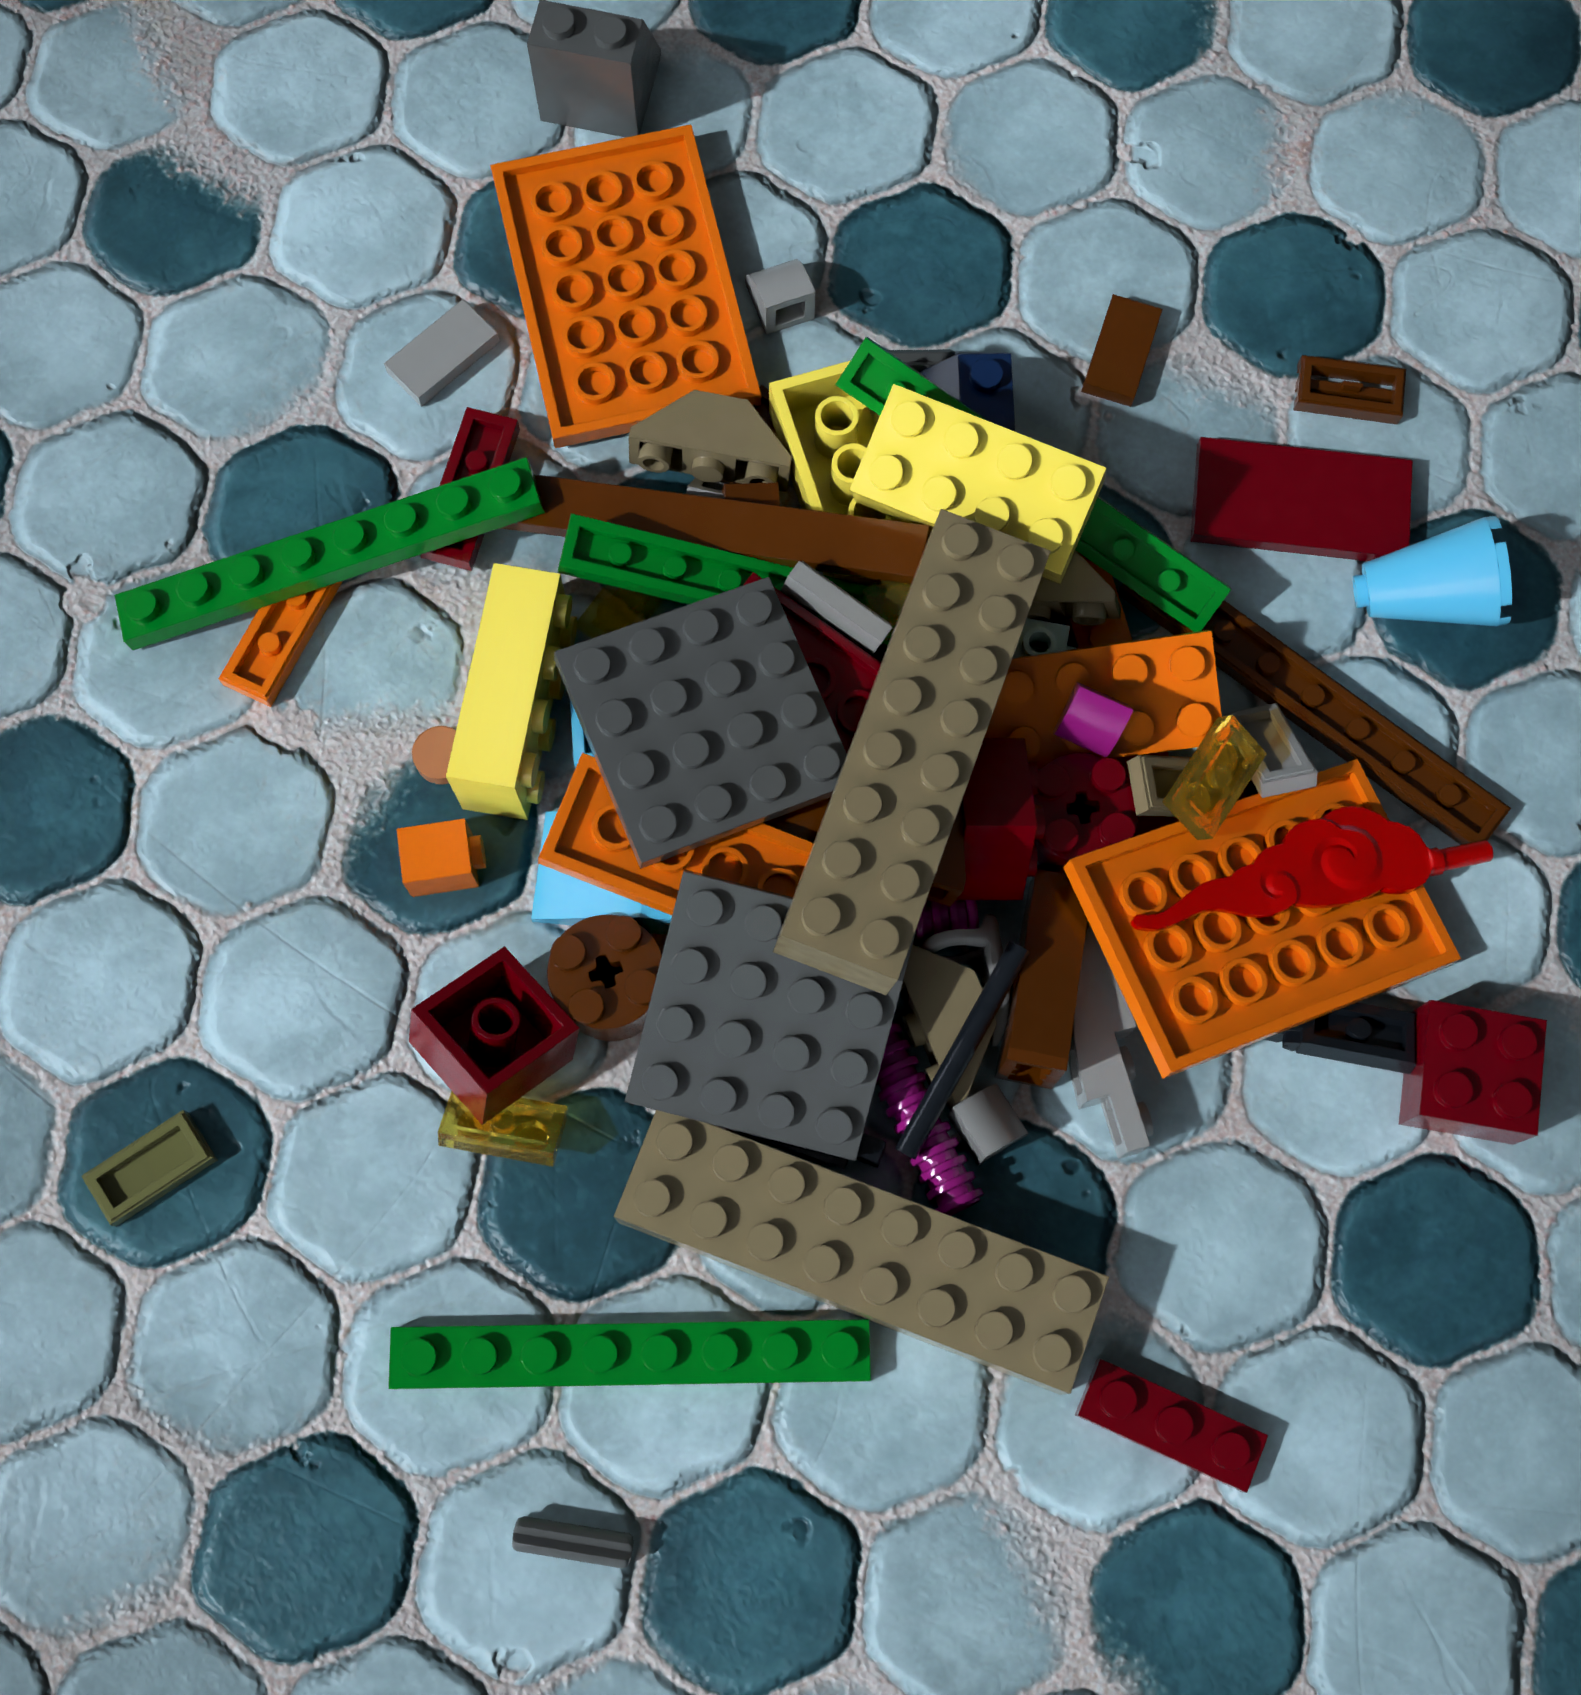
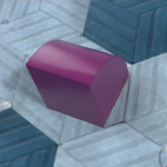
M1076 681L1053 734L1106 758L1119 740L1133 709L1122 701Z

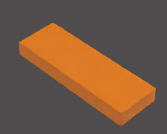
M343 581L259 608L218 678L220 682L234 691L272 707Z

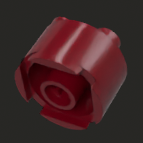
M1071 753L1053 759L1038 771V792L1036 796H1033L1034 805H1043L1045 832L1043 840H1034L1037 848V862L1044 868L1049 865L1064 866L1072 858L1134 836L1139 816H1136L1130 779L1119 761L1090 753ZM1074 809L1078 815L1084 816L1086 820L1084 824L1080 823L1078 815H1068V810Z

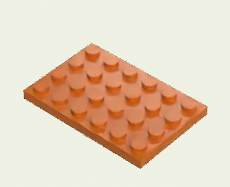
M691 124L490 165L555 448L629 433L632 426L693 390L747 399L752 405H761V392Z
M1358 759L1318 772L1316 787L1262 798L1258 793L1072 858L1064 865L1063 869L1162 1079L1451 966L1462 959L1424 885L1408 894L1378 892L1361 901L1340 907L1302 908L1292 906L1283 913L1271 917L1253 918L1214 911L1200 913L1170 928L1159 931H1141L1131 926V919L1138 914L1153 915L1164 912L1202 883L1213 879L1229 877L1240 867L1252 864L1258 854L1268 847L1281 844L1284 836L1301 822L1321 819L1335 809L1349 806L1367 808L1390 821Z

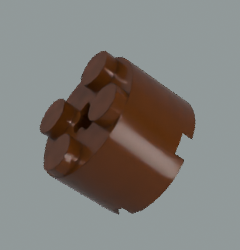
M617 915L592 916L572 925L552 944L547 967L549 989L554 1001L576 1023L581 1033L607 1042L625 1040L643 1031L662 954L652 935L633 918ZM611 969L614 974H617L615 975L616 985L605 989L603 982L599 981L601 980V972Z

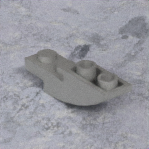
M1088 923L1068 1061L1078 1108L1083 1109L1101 1104L1117 1157L1121 1159L1139 1154L1150 1146L1148 1136L1153 1135V1124L1146 1104L1143 1101L1136 1102L1130 1080L1136 1078L1131 1054L1126 1046L1119 1047L1117 1042L1118 1039L1128 1037L1137 1026L1095 934Z

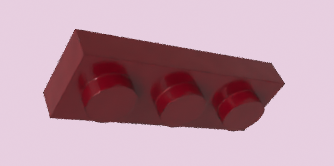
M467 407L439 486L509 463L520 432L518 420ZM485 533L421 554L420 557L472 571Z
M1102 1359L1096 1360L1075 1416L1244 1493L1248 1492L1268 1435Z

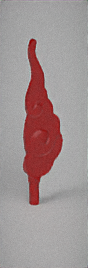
M1355 806L1341 807L1329 812L1321 819L1307 820L1295 825L1284 836L1281 844L1264 849L1255 857L1252 864L1240 867L1229 877L1213 879L1202 883L1164 912L1153 915L1138 914L1131 919V926L1141 931H1159L1170 928L1204 912L1216 911L1261 918L1281 914L1292 906L1302 908L1340 907L1361 901L1378 892L1408 894L1425 884L1429 877L1441 875L1444 871L1490 862L1493 859V848L1487 840L1442 849L1437 847L1428 848L1420 835L1409 826L1399 822L1388 821L1380 814L1367 808Z

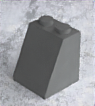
M539 0L527 48L540 121L621 137L640 135L661 58V48L644 20Z

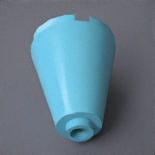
M1496 516L1483 517L1363 563L1362 575L1352 577L1356 608L1366 607L1368 616L1372 618L1495 627L1509 624L1511 616L1501 612V606L1512 605V582L1506 541L1494 543L1491 529L1502 528L1500 520Z

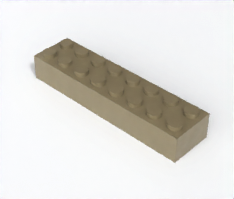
M940 510L773 949L774 953L887 995L898 981L1046 566L1050 550L946 510Z
M658 1110L655 1111L614 1214V1218L622 1225L861 1318L869 1319V1321L1059 1395L1071 1394L1109 1276L709 1123Z

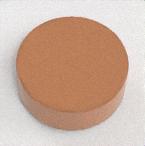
M447 726L431 727L422 732L413 744L412 759L420 775L431 783L449 784L446 773L456 733L455 729Z

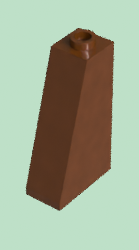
M1049 865L1046 867V870L1037 869L1036 876L1032 877L1029 883L1018 945L1030 951V954L1010 989V1010L1005 1032L1001 1039L995 1078L1046 1089H1052L1067 1071L1087 927V917L1063 869L1064 866Z

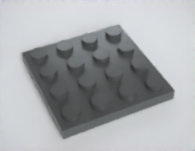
M769 577L554 652V661L640 869L831 797L847 753Z
M684 870L624 1102L856 1161L916 931L898 981L888 994L884 995L773 952L793 897Z

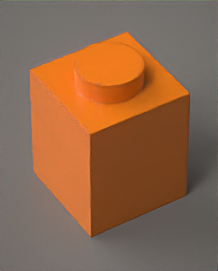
M465 818L396 829L402 882L412 897L479 887L477 869L486 868L484 844L481 835L473 836Z

